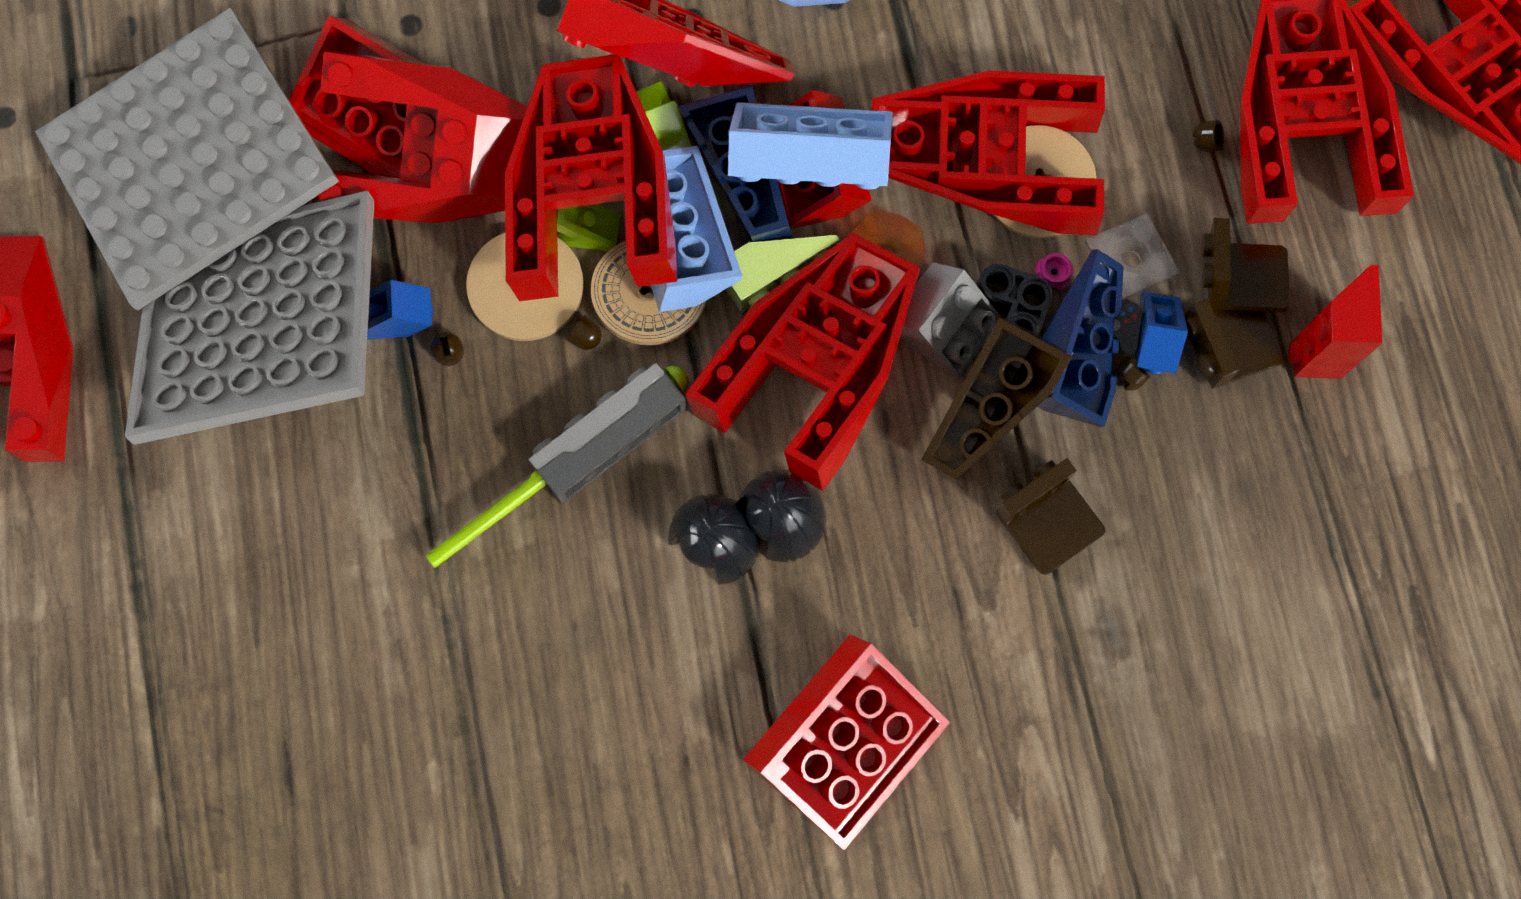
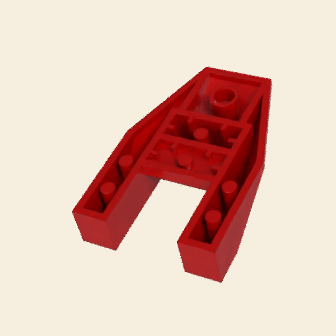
M568 0L557 28L558 32L564 34L562 39L574 46L585 48L586 44H589L601 50L674 75L673 79L690 87H694L696 83L702 86L791 81L794 75L789 59L666 0Z
M1260 0L1240 100L1241 194L1246 224L1284 222L1298 205L1287 138L1345 134L1359 216L1397 214L1412 199L1414 193L1395 89L1346 0Z
M1361 0L1350 7L1389 79L1521 165V0H1443L1462 24L1428 46L1389 0Z
M326 51L323 53L320 92L406 104L407 106L400 178L332 169L339 182L314 197L312 203L368 190L374 199V218L435 224L505 211V170L524 119L527 105L454 68L340 51Z
M613 54L542 64L505 170L506 282L519 302L559 297L557 209L625 201L627 266L637 287L677 282L676 244L665 156L621 56Z
M985 71L872 98L871 111L893 112L889 179L989 214L1054 233L1097 235L1104 216V179L1025 175L1026 127L1043 125L1065 132L1098 133L1105 110V76Z
M852 233L752 305L685 393L692 414L725 434L776 365L826 392V395L784 450V454L791 473L824 491L846 460L888 379L920 272L919 266Z
M0 236V386H11L5 451L23 462H63L65 460L74 347L45 240L42 236Z

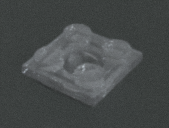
M1148 213L1085 240V244L1090 252L1098 249L1124 265L1122 299L1171 279L1180 273ZM1125 252L1136 254L1140 260V265L1137 267L1126 265L1121 258V254Z

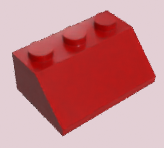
M811 90L789 105L845 109L842 97ZM800 181L796 184L778 182L790 229L845 217L872 201L869 189L859 188L856 184L840 183L837 186L825 187L813 181Z
M1379 265L1367 267L1290 342L1288 358L1290 364H1294V377L1342 379L1382 344Z

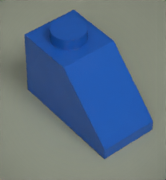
M389 280L370 290L367 340L408 337L432 326L433 307L431 304L430 288Z
M1142 291L1139 305L1142 310L1138 346L1135 352L1136 366L1153 374L1164 372L1176 374L1188 333L1181 298Z

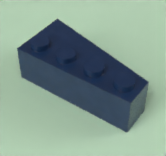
M752 86L678 106L687 130L696 146L699 147L700 153L751 242L793 239L777 179L761 178L758 181L746 182L738 179V177L728 176L730 125L737 103L757 104Z

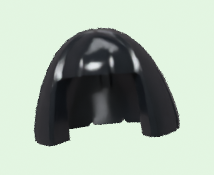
M776 469L758 475L741 492L738 503L747 505L745 516L749 528L758 537L767 541V559L775 562L796 561L808 555L810 550H814L823 536L822 532L825 530L826 510L821 496L813 485L790 473L789 470Z
M699 495L688 500L687 503H684L677 510L669 527L668 544L672 546L680 543L682 553L692 564L703 568H714L719 585L739 580L740 576L744 577L755 564V558L758 557L760 550V539L747 524L746 508L737 501L723 495Z

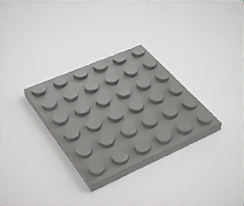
M231 8L35 131L127 301L137 311L339 182L239 18Z
M368 190L300 206L142 308L125 437L133 445L364 396L374 199Z

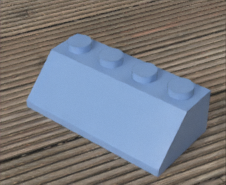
M737 103L729 129L728 176L738 177V179L746 182L758 181L761 178L777 179L778 182L783 184L813 181L825 187L837 186L840 183L856 184L857 187L862 189H875L879 186H887L893 112Z
M698 146L662 150L665 156L676 244L677 282L650 285L659 312L696 307L737 283L742 278V273Z

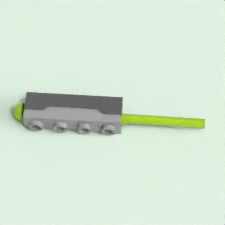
M657 363L648 369L646 366H643L636 370L628 378L626 386L618 392L611 390L604 394L597 401V407L586 416L579 414L571 419L564 427L565 432L554 440L548 438L539 443L532 451L533 456L529 458L530 464L534 469L530 478L428 553L426 558L436 568L544 486L550 489L561 505L687 410L686 398L682 394L688 386L687 373L681 367L675 365L667 366L662 370Z

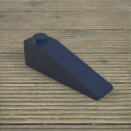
M1098 249L1090 252L1042 337L1071 355L1072 359L1053 393L1037 407L1046 412L1098 427H1105L1116 392L1117 377L1111 376L1112 353H1118L1119 340L1113 339L1115 317L1121 313L1124 265Z

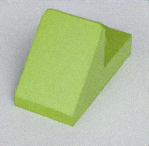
M660 81L636 91L662 150L692 147L677 103L674 100L670 101L662 82Z
M600 204L557 209L558 238L569 247L609 251L617 243L621 214Z

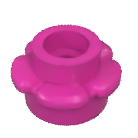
M1052 253L1038 261L1035 272L1040 278L1048 282L1051 289L1061 290L1070 284V277L1073 276L1074 269L1070 260L1065 255ZM1051 270H1057L1058 274L1052 275Z

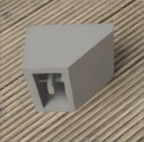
M932 263L915 285L900 337L917 353L954 378L959 379L985 344L1001 316L964 269Z

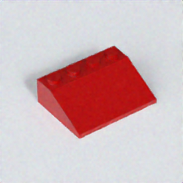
M329 15L289 101L313 138L374 175L400 178L407 105L320 92L323 53L326 51H340L416 63L421 62L353 21Z
M850 634L744 757L743 761L840 848L845 850L950 722L871 643Z

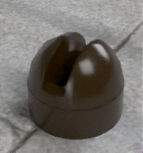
M1211 120L1197 125L1194 129L1193 137H1199V139L1194 141V145L1201 151H1220L1224 144L1222 123L1219 120Z
M584 315L573 328L568 342L580 349H593L601 341L600 327L595 321Z
M450 332L438 334L432 341L431 352L439 364L452 366L462 359L464 346L458 336ZM448 340L452 355L444 356L443 341Z
M1127 356L1118 365L1114 377H1117V384L1125 379L1128 383L1123 389L1133 391L1143 386L1150 378V375L1144 369L1137 367L1136 361Z

